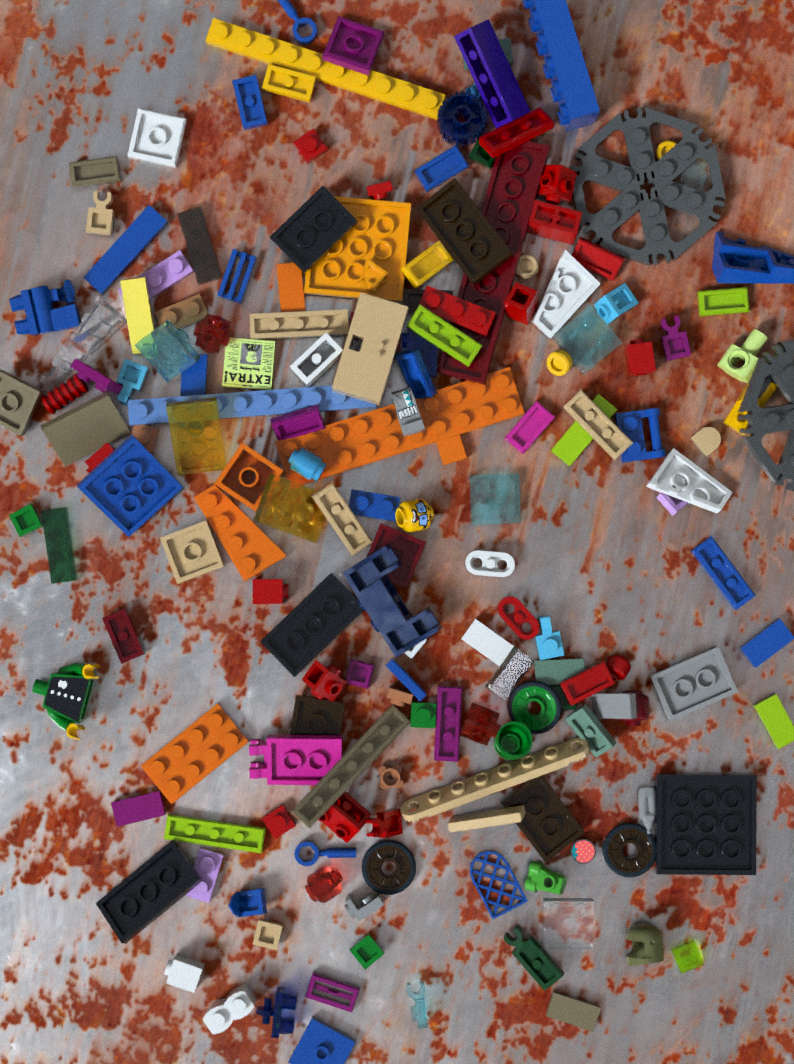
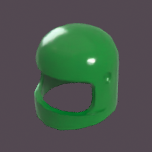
M511 721L505 723L496 732L494 737L495 751L506 760H517L524 757L532 748V734L530 730L520 722Z

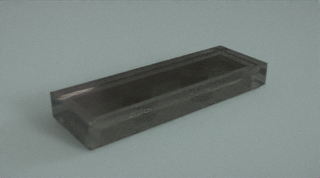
M198 207L177 213L198 285L222 279L202 208Z

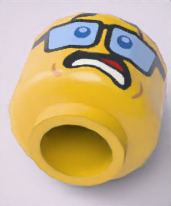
M424 499L406 500L396 509L395 518L398 526L406 532L422 531L429 528L431 520L434 518V511Z

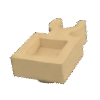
M94 191L93 200L96 203V208L88 207L86 232L89 234L112 236L114 210L108 209V207L113 202V195L111 192H107L106 200L100 201L99 192Z

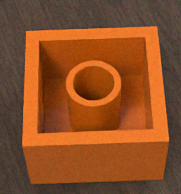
M241 443L214 484L258 513L285 471L244 443Z

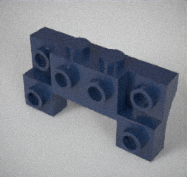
M387 544L344 571L343 575L357 595L359 606L369 614L373 628L380 632L394 656L398 657L438 632L442 626L430 607L412 616L387 576L388 573L402 565L391 545Z

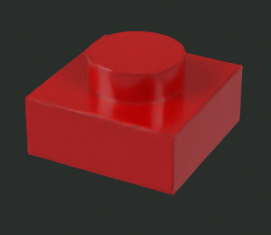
M314 128L293 142L307 164L328 151Z
M391 181L366 187L367 195L373 196L374 200L389 197L388 192L393 191Z
M284 804L262 817L274 839L296 826Z

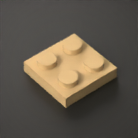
M207 520L160 538L177 584L225 567Z

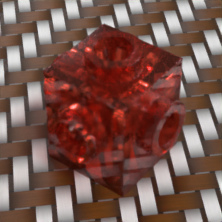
M207 314L202 322H197L193 334L197 337L195 345L201 347L205 352L219 353L223 346L227 347L229 344L231 321L216 315Z
M472 702L459 735L487 746L491 737L495 738L501 725L497 723L500 713Z

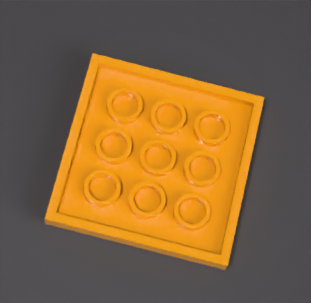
M334 196L358 223L306 272L304 294L359 299L360 293H365L391 302L402 303L405 275L401 268L406 265L411 203ZM368 257L388 271V275L374 293L367 287L364 280V265Z

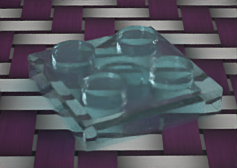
M519 474L469 476L471 525L521 523Z

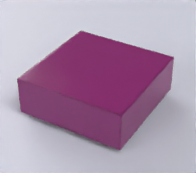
M350 659L345 681H347V684L368 689L375 664Z

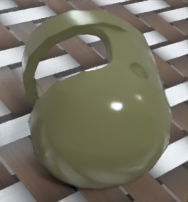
M642 923L634 925L628 930L626 939L632 941V952L626 955V964L628 966L657 963L664 960L663 936L657 926Z

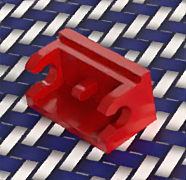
M534 200L527 233L573 245L583 212Z

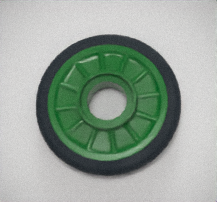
M540 681L524 682L518 685L510 694L508 700L510 719L526 725L531 734H541L551 730L560 719L562 711L560 698L556 691L548 684ZM532 701L538 702L541 705V712L537 714L531 713L528 709V703Z

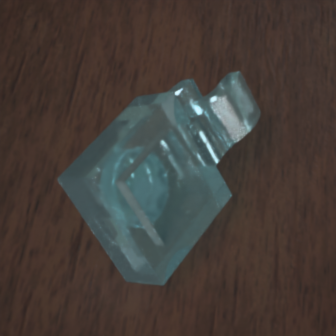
M420 981V990L414 992L411 990V984L407 983V994L415 1001V1006H411L412 1021L418 1022V1029L428 1028L424 997L425 984L423 981Z

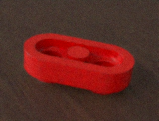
M508 596L500 600L497 611L505 623L521 639L530 640L534 638L539 632V623L517 598ZM508 604L514 606V611L510 614L505 611V607ZM525 622L531 625L528 632L522 630V624Z

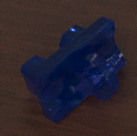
M277 987L274 1007L271 1006L272 998H265L264 1006L256 1007V1013L263 1016L262 1024H269L270 1016H273L272 1038H279L280 1034H293L295 1018L283 1017L282 1011L283 1009L296 1010L298 994L285 992V987Z

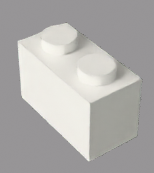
M325 333L290 368L307 387H310L341 358L343 349Z

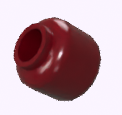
M642 690L623 691V693H635L637 718L619 720L626 721V726H641V721L649 718L648 696L644 695Z

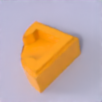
M368 257L364 265V280L367 287L374 293L388 275V271Z

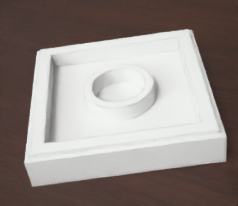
M138 108L127 156L137 160L177 168L187 119Z

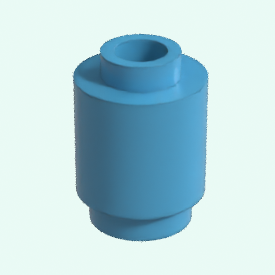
M303 447L300 451L295 449L288 460L291 463V470L308 480L313 479L315 481H318L327 465L322 462V458Z

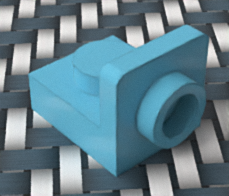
M626 283L604 295L594 304L598 315L608 325L617 317L635 307L639 302Z

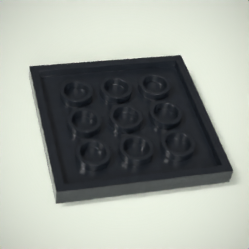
M656 773L655 873L678 875H756L757 775Z

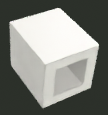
M177 954L174 961L169 960L164 973L168 975L166 983L195 993L205 963Z

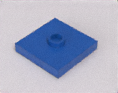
M312 1016L288 1063L344 1064L356 1040Z

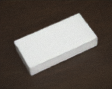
M476 619L461 638L501 668L516 648Z

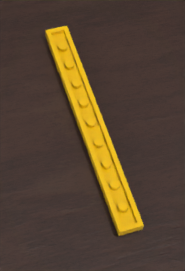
M215 18L212 19L205 40L208 45L266 64L316 77L317 81L435 120L439 118L446 96L445 94L373 70L370 71L368 76L322 60L323 54Z

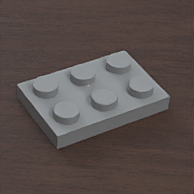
M719 646L649 675L670 722L738 693Z

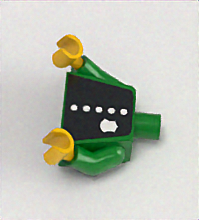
M75 662L62 666L57 672L51 673L49 682L36 679L34 682L32 693L45 696L42 707L47 709V715L59 728L66 732L69 738L80 740L81 738L77 736L78 729L85 730V726L76 723L84 721L94 680L99 678V676L94 675L93 670L94 668H100L99 664Z

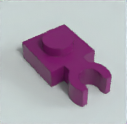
M678 315L673 317L674 326L672 327L666 324L665 318L660 321L662 330L667 333L666 336L660 338L666 362L691 356L686 331H678L680 326Z

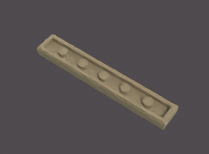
M392 704L290 813L309 830L410 723V720Z

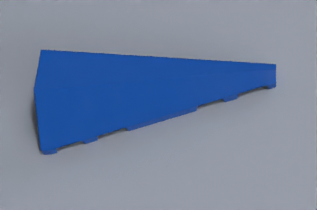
M716 232L712 270L717 283L794 284L793 255L763 245L761 247L749 246L745 244V239L738 238L737 241L725 238L724 232Z

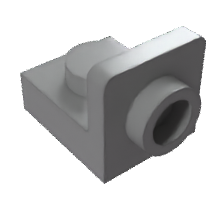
M371 893L361 899V905L358 906L350 894L346 897L347 904L344 906L352 918L356 916L358 921H361L384 906L385 901L380 893L375 896Z

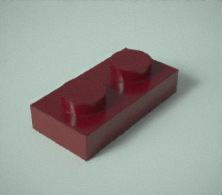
M126 608L102 618L121 664L145 654Z

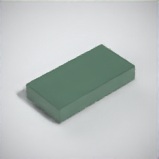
M584 658L534 660L535 681L548 685H558L560 682L585 670Z

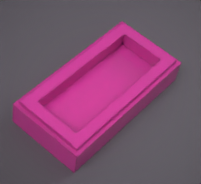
M536 401L504 439L523 455L555 416Z

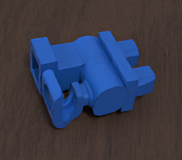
M65 280L64 285L60 289L50 290L48 286H40L20 291V295L9 299L12 312L25 310L27 319L15 321L16 331L19 335L31 334L32 336L83 327L78 305L75 304L77 302L71 280ZM64 301L72 304L61 308H52L53 302Z

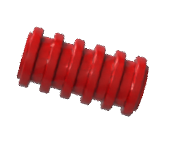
M74 374L73 379L68 378L67 382H62L59 388L57 386L54 387L53 392L48 391L47 396L42 395L41 401L49 413L54 415L57 409L61 410L63 405H69L70 400L73 402L75 397L82 396L81 393H87L88 387L84 380L77 377V374Z

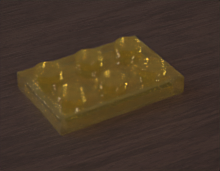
M217 398L166 403L177 475L224 470L227 463Z
M270 473L253 521L317 543L325 516L311 497L317 490Z

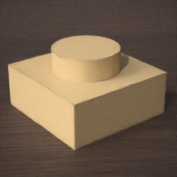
M259 918L253 945L277 950L283 924Z

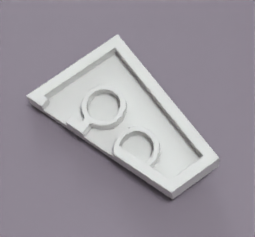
M566 250L562 252L532 319V323L548 338L554 336L601 284Z
M674 448L668 453L646 485L648 488L714 513L722 510L733 493Z

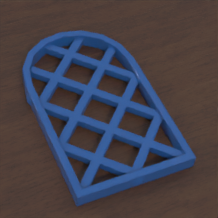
M487 850L480 852L474 857L470 864L472 882L492 919L528 901L510 868V864L503 855L496 851ZM489 854L498 856L496 863L487 861ZM481 855H485L484 860L480 859L479 857ZM500 858L505 862L506 866L499 865ZM475 861L483 863L480 871L473 869ZM486 864L495 866L492 875L483 872ZM497 867L506 870L504 879L495 876ZM509 872L515 882L507 880ZM473 873L479 874L477 883L474 879ZM482 876L491 878L488 887L480 884ZM494 879L502 881L500 890L491 888ZM505 883L514 885L512 894L503 892ZM479 887L487 890L485 898ZM517 887L523 897L515 895ZM490 891L499 893L497 902L488 900ZM502 895L511 897L508 906L500 903ZM514 898L521 900L520 902L512 905ZM487 903L495 905L493 913ZM498 906L506 908L505 910L496 914Z

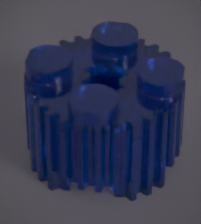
M463 90L460 93L455 91L454 95L451 94L450 98L446 97V100L442 101V106L438 109L437 124L439 134H442V139L446 143L455 144L457 147L458 145L463 147V145L468 146L469 143L471 145L476 143L484 133L487 122V109L484 108L485 105H481L482 101H478V97L474 98L473 94L470 95L468 91L465 93ZM459 116H464V120L468 121L459 122L458 118Z

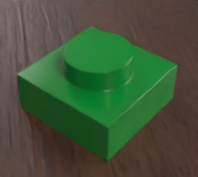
M33 504L9 515L19 537H24L44 526Z
M411 702L410 727L435 728L436 703Z
M370 933L366 934L349 950L365 970L385 953Z

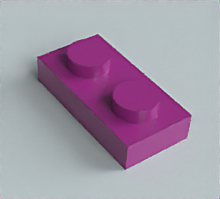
M76 358L70 366L78 371L77 377L87 383H90L91 380L96 382L94 387L103 393L111 391L119 395L123 388L122 385Z

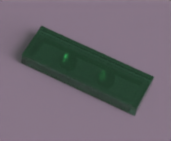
M67 507L41 510L51 584L77 580Z

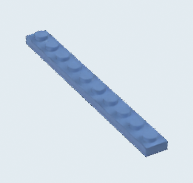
M332 385L127 400L130 426L284 415L317 404L320 412L376 408L375 404L332 392Z

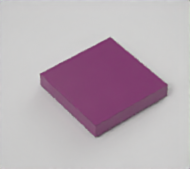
M338 16L322 60L369 76L385 32Z

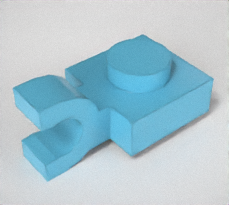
M127 359L124 360L116 381L118 384L123 385L117 397V401L120 404L128 406L127 400H131L133 389L141 392L149 371L148 367Z
M539 616L542 634L535 636L539 660L564 656L560 631L552 632L550 616Z

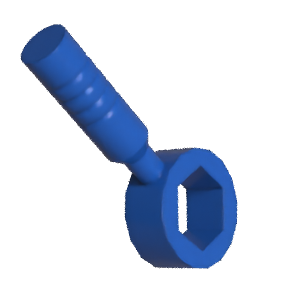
M278 0L287 15L295 21L293 26L295 40L301 44L312 43L317 37L315 22L309 18H299L297 10L289 0ZM309 25L312 28L311 36L302 38L298 34L299 27Z
M305 840L297 845L294 855L300 865L312 866L316 863L319 856H326L328 858H356V848H327L326 850H319L316 843ZM310 846L315 852L313 859L303 860L299 855L301 847Z

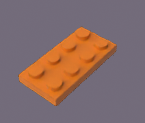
M217 703L144 762L141 767L168 801L173 804L247 744L249 740L223 707Z

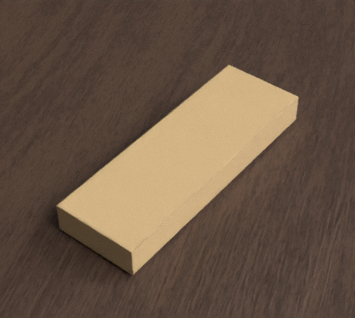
M582 390L563 406L567 413L614 461L633 444Z
M332 481L311 495L352 556L372 543V540Z
M524 805L452 816L447 824L449 832L521 822L526 812Z

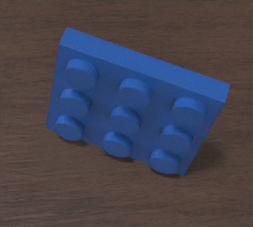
M133 434L77 484V487L128 537L183 488L182 484Z

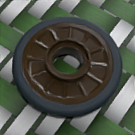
M623 823L614 827L607 834L603 843V857L608 867L614 873L623 877H637L646 873L654 864L656 859V841L652 833L647 834V829L644 826L636 823ZM628 843L635 844L637 847L636 854L632 857H627L623 853V848Z
M385 840L374 844L367 850L362 860V875L365 882L371 889L384 895H393L405 890L412 883L416 873V863L411 851L402 843L393 840ZM385 861L394 862L396 865L395 872L392 874L384 873L381 868L382 864Z

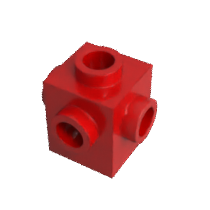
M545 165L537 194L546 198L545 201L550 204L559 205L560 201H571L577 172L563 165Z
M315 660L302 678V681L311 688V694L320 700L325 697L331 702L336 699L347 683L340 676L342 671L332 664H329L327 667Z

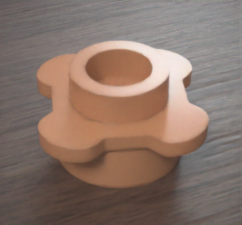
M394 764L393 767L380 766L378 768V774L381 778L379 787L382 790L394 787L399 789L403 786V780L400 775L402 771L401 766ZM392 775L393 779H389L388 776Z

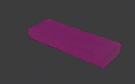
M437 686L434 761L459 762L462 687Z

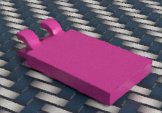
M267 735V742L261 739H251L249 756L264 755V763L251 761L249 778H267V785H316L342 758V735Z

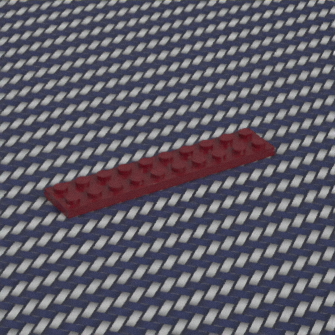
M527 141L497 156L495 159L481 212L514 255L475 286L466 274H463L457 297L496 312V316L487 337L450 323L480 343L482 347L469 367L442 350L437 368L438 374L482 385L486 384L505 315L504 301L513 286L528 232V222L534 200L537 199L540 178L542 177L550 152V146Z

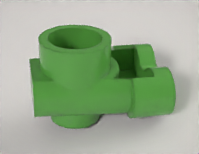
M533 860L529 866V875L525 882V889L535 893L541 890L562 895L567 877L561 872L551 871L545 868L543 863Z

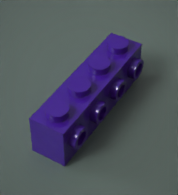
M490 20L483 21L455 35L454 38L495 128L501 127L531 112Z

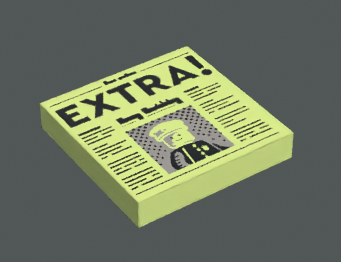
M226 337L222 387L272 390L276 342Z

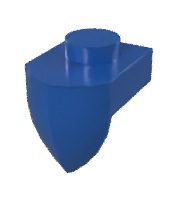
M264 888L234 893L230 898L228 908L237 917L266 914L267 906Z

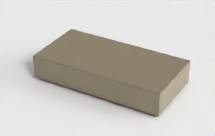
M117 156L69 162L73 189L122 182Z
M553 991L545 1015L589 1031H594L601 1007Z

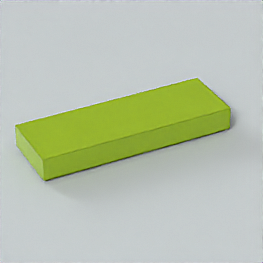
M422 305L418 306L406 327L467 367L470 366L482 347L480 343Z
M598 394L593 399V402L609 418L617 411L601 395ZM575 421L551 449V452L565 464L571 466L593 438Z

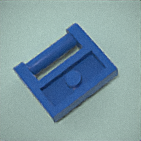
M660 408L615 414L616 426L633 442L620 455L621 463L666 457V451L662 448L658 419ZM641 418H649L653 451L646 452Z

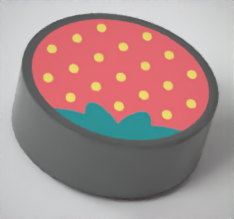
M578 838L572 843L570 853L576 862L587 864L594 859L596 849L589 839Z

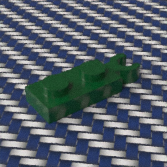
M516 924L513 931L517 934V937H511L506 932L503 938L507 944L515 946L512 954L545 991L561 979L564 972L531 935L526 939L523 936V929Z

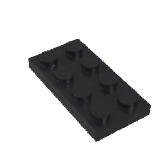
M330 573L260 642L295 677L363 610L359 606L357 598Z
M172 840L96 902V905L120 942L126 944L203 880L177 842Z

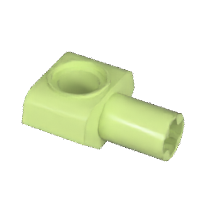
M753 329L741 348L734 344L730 345L717 366L735 379L749 383L758 361L756 355L767 341V336ZM738 361H745L742 367H734Z

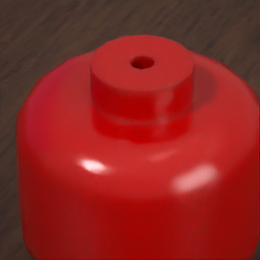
M619 654L611 655L606 662L614 681L616 679L624 680L631 670L629 660Z

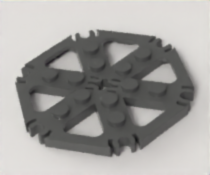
M639 107L636 110V118H630L628 110H625L623 122L620 112L577 149V152L583 154L575 153L574 159L580 160L582 165L580 167L571 165L570 167L571 170L579 173L575 180L573 199L576 211L583 212L579 230L582 226L589 224V226L584 228L582 234L586 235L587 232L592 231L596 235L591 242L596 244L601 239L603 241L599 244L600 246L626 259L650 266L649 256H652L651 262L653 266H656L658 264V255H663L667 264L671 260L669 253L671 252L673 261H675L718 223L712 220H719L721 215L713 212V208H723L725 205L723 201L726 200L716 146L714 144L711 148L706 149L711 144L712 139L709 138L706 142L699 140V136L703 133L704 129H698L694 135L692 132L699 125L646 107L643 109L645 117H642L643 112ZM660 123L680 130L682 140L655 162L649 132L650 125ZM616 130L623 132L630 167L599 157L595 152L596 146ZM702 158L708 162L712 180L711 190L703 192L674 182L679 175L698 159ZM644 175L648 184H653L654 186L650 189V199L646 190L640 188L644 184ZM586 181L621 193L598 213L591 214L586 209L582 186ZM664 207L698 218L699 226L682 241L674 242L670 238ZM639 211L645 242L644 248L636 250L614 242L612 233Z
M794 340L777 342V345L771 346L774 350L773 357L769 352L762 354V357L758 358L738 412L748 411V413L739 415L738 419L747 420V427L739 429V432L750 434L741 438L770 481L774 482L775 485L783 486L785 479H787L785 489L794 491ZM768 375H771L789 404L765 408L759 407L757 400L765 378ZM791 430L780 461L776 464L763 447L762 437L767 433Z

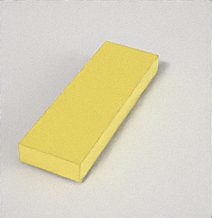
M146 276L120 280L132 354L157 351L158 347Z

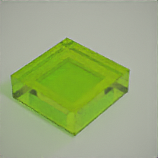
M694 940L671 949L681 974L704 965Z

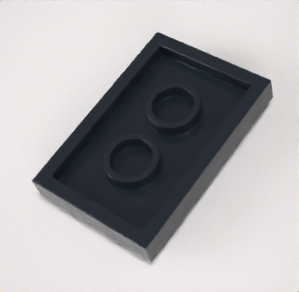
M322 186L270 236V239L305 274L358 221Z

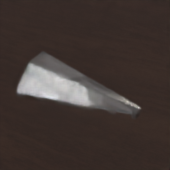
M99 295L94 299L96 305L89 314L85 313L83 315L81 324L70 334L51 362L54 365L47 375L44 374L40 378V384L37 388L43 391L42 395L47 396L48 391H52L54 387L58 386L75 370L70 367L75 358L84 362L127 323L126 317Z

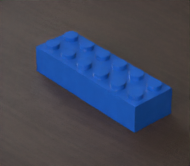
M522 0L524 9H529L531 18H528L531 32H536L538 41L535 42L538 55H543L545 61L543 65L545 78L550 79L552 88H550L552 101L554 103L557 102L560 110L557 112L560 126L564 125L566 132L594 124L600 109L566 0Z

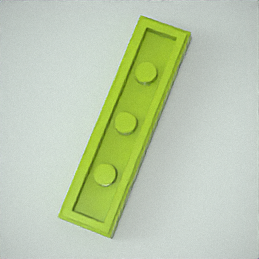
M168 813L164 839L262 853L266 827Z

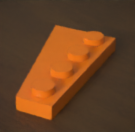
M215 484L194 497L245 582L287 557Z

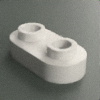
M476 550L467 555L465 566L474 575L507 577L514 571L515 562L508 553ZM475 558H479L482 561V565L479 568L473 566ZM500 560H504L507 564L503 570L497 566Z

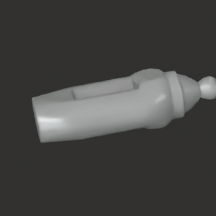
M640 787L638 791L639 816L642 824L647 829V834H651V828L656 820V788Z

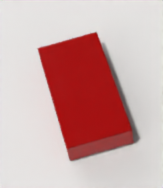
M581 236L572 253V256L584 268L614 281L625 258Z
M602 661L559 684L569 704L572 706L616 683L605 661Z

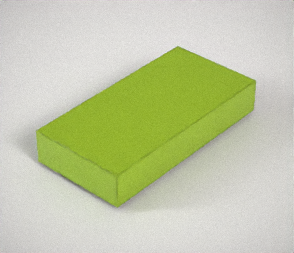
M748 287L697 292L699 317L750 312Z
M774 693L753 705L777 749L794 741V725L777 694Z

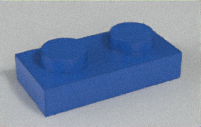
M256 75L232 80L243 129L248 130L268 125Z
M351 489L349 508L357 516L396 522L395 512L399 508L400 497Z

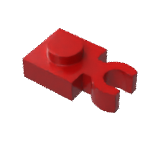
M400 809L377 812V818H367L365 820V823H371L373 826L372 831L366 833L367 837L388 838L403 834Z

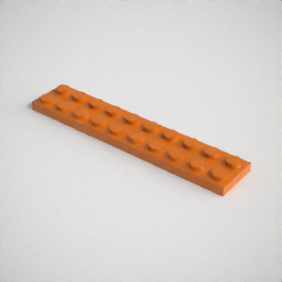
M510 367L489 373L485 385L463 381L436 390L437 393L433 397L415 398L425 427L423 432L403 437L395 405L391 404L325 425L326 429L275 441L289 488L292 489L315 481L313 479L308 480L290 469L291 463L288 460L295 449L300 451L303 447L323 459L322 462L327 465L318 479L320 480L418 449L440 440L524 415L525 413Z

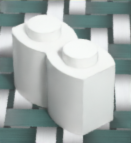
M247 984L240 985L234 988L227 998L219 999L211 1004L205 1013L203 1021L212 1034L221 1033L232 1024L233 1020H238L248 1015L252 1011L257 998Z

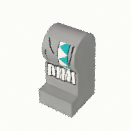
M411 387L391 392L403 437L425 431Z

